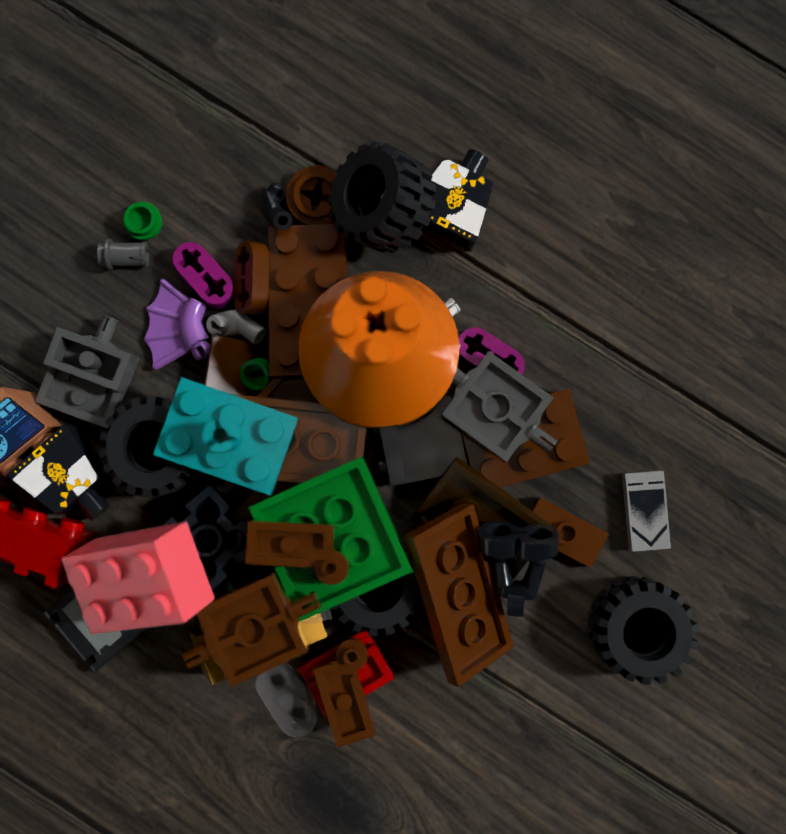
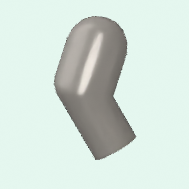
M236 310L211 315L206 322L207 331L211 335L223 337L242 335L254 345L259 344L267 332L265 328L248 315L240 314Z

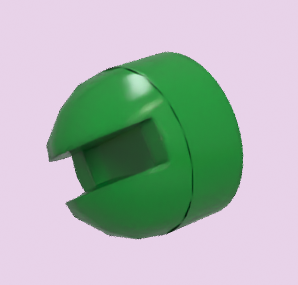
M254 358L243 364L240 370V378L248 389L259 391L270 383L272 379L269 377L268 360ZM257 369L264 371L263 375L253 377L252 371Z

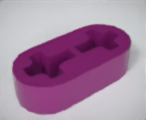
M186 242L179 245L173 254V264L179 276L209 308L223 309L229 306L234 298V286L226 272L201 245L194 242ZM190 255V257L196 258L199 255L197 260L203 271L198 274L190 265L183 268L186 265L184 257ZM208 278L216 286L224 284V295L219 298L216 294L208 296L211 293L208 284L205 282Z
M472 327L464 330L459 336V344L461 345L459 357L472 367L476 368L485 355L478 351L473 355H469L466 352L468 345L464 343V339L472 340L477 336L482 339L480 342L481 348L490 351L503 361L507 357H511L514 360L512 367L521 375L523 374L525 361L522 355L487 331L478 327Z

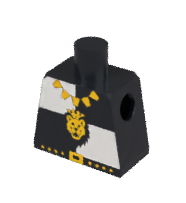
M469 149L461 165L448 159H444L430 181L435 184L436 193L432 195V200L436 201L435 209L429 212L428 217L431 218L429 225L423 226L472 251L478 238L494 185L491 180L481 176L489 161L484 154Z
M62 425L7 474L14 482L57 515L70 513L79 507L90 521H93L110 506L97 491L110 478V474H106L103 462L79 425Z

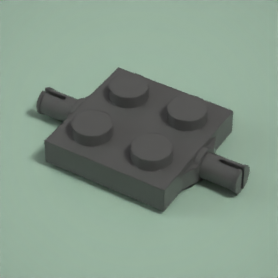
M488 351L479 365L467 374L458 368L456 369L452 384L457 387L454 398L441 417L504 463L509 460L517 447L527 440L533 442L547 454L551 451L552 446L558 440L538 427L542 413L553 400L551 395L490 351Z

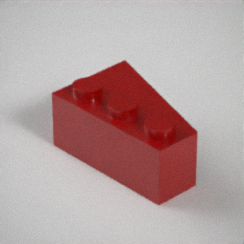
M0 498V562L14 565L13 572L22 576H28L29 570L45 575L44 584L52 588L69 583L61 558L94 540L96 532L84 529L85 523L82 521L62 518L61 522L47 518V511L33 507H24L22 511L10 507L11 501Z

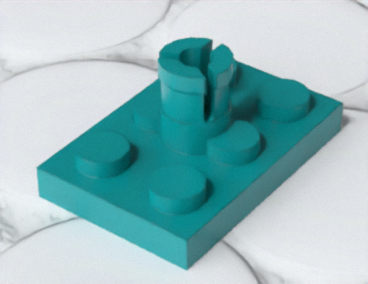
M181 377L153 455L271 496L299 418Z

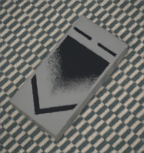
M664 471L622 473L628 549L632 552L670 549Z

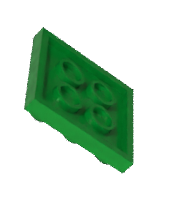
M362 456L249 507L255 521L335 525L334 550L344 554L349 562V572L343 581L334 585L325 584L318 579L315 567L274 566L284 591L292 602L313 591L318 596L316 600L319 599L321 608L299 617L300 622L413 572L412 565Z

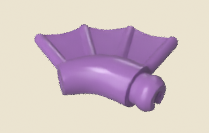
M166 279L160 280L158 296L150 306L146 307L150 323L144 337V342L148 344L152 351V368L154 370L162 368L186 353H192L196 360L203 361L209 358L211 347L209 344L210 338L203 324V316L207 305L194 298H189Z

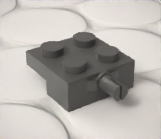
M102 315L95 336H81L57 327L43 364L48 365V369L35 402L110 429V426L105 424L109 416H118L116 409L124 401L140 359L138 356L120 350L115 344L110 342L119 320Z

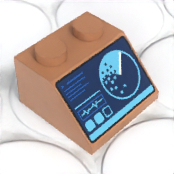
M5 387L0 388V477L5 476V478H9L7 474L62 426L45 405L35 402L37 397L35 392Z

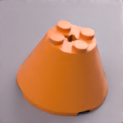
M370 271L352 275L337 282L315 301L307 313L301 328L298 355L301 371L308 388L317 401L334 416L353 425L366 428L400 426L426 414L435 407L448 391L454 379L459 361V337L449 309L429 287L403 274L388 271Z

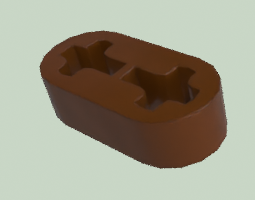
M243 240L238 245L234 258V306L240 314L260 316L265 312L269 300V251L263 243Z

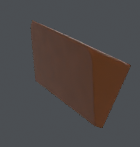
M213 335L205 385L228 394L248 396L249 389L241 381L240 370L244 363L253 359L255 345L249 341Z

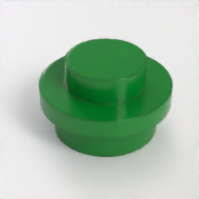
M136 202L125 211L123 225L131 237L136 240L147 241L159 234L162 229L163 219L160 211L153 204Z

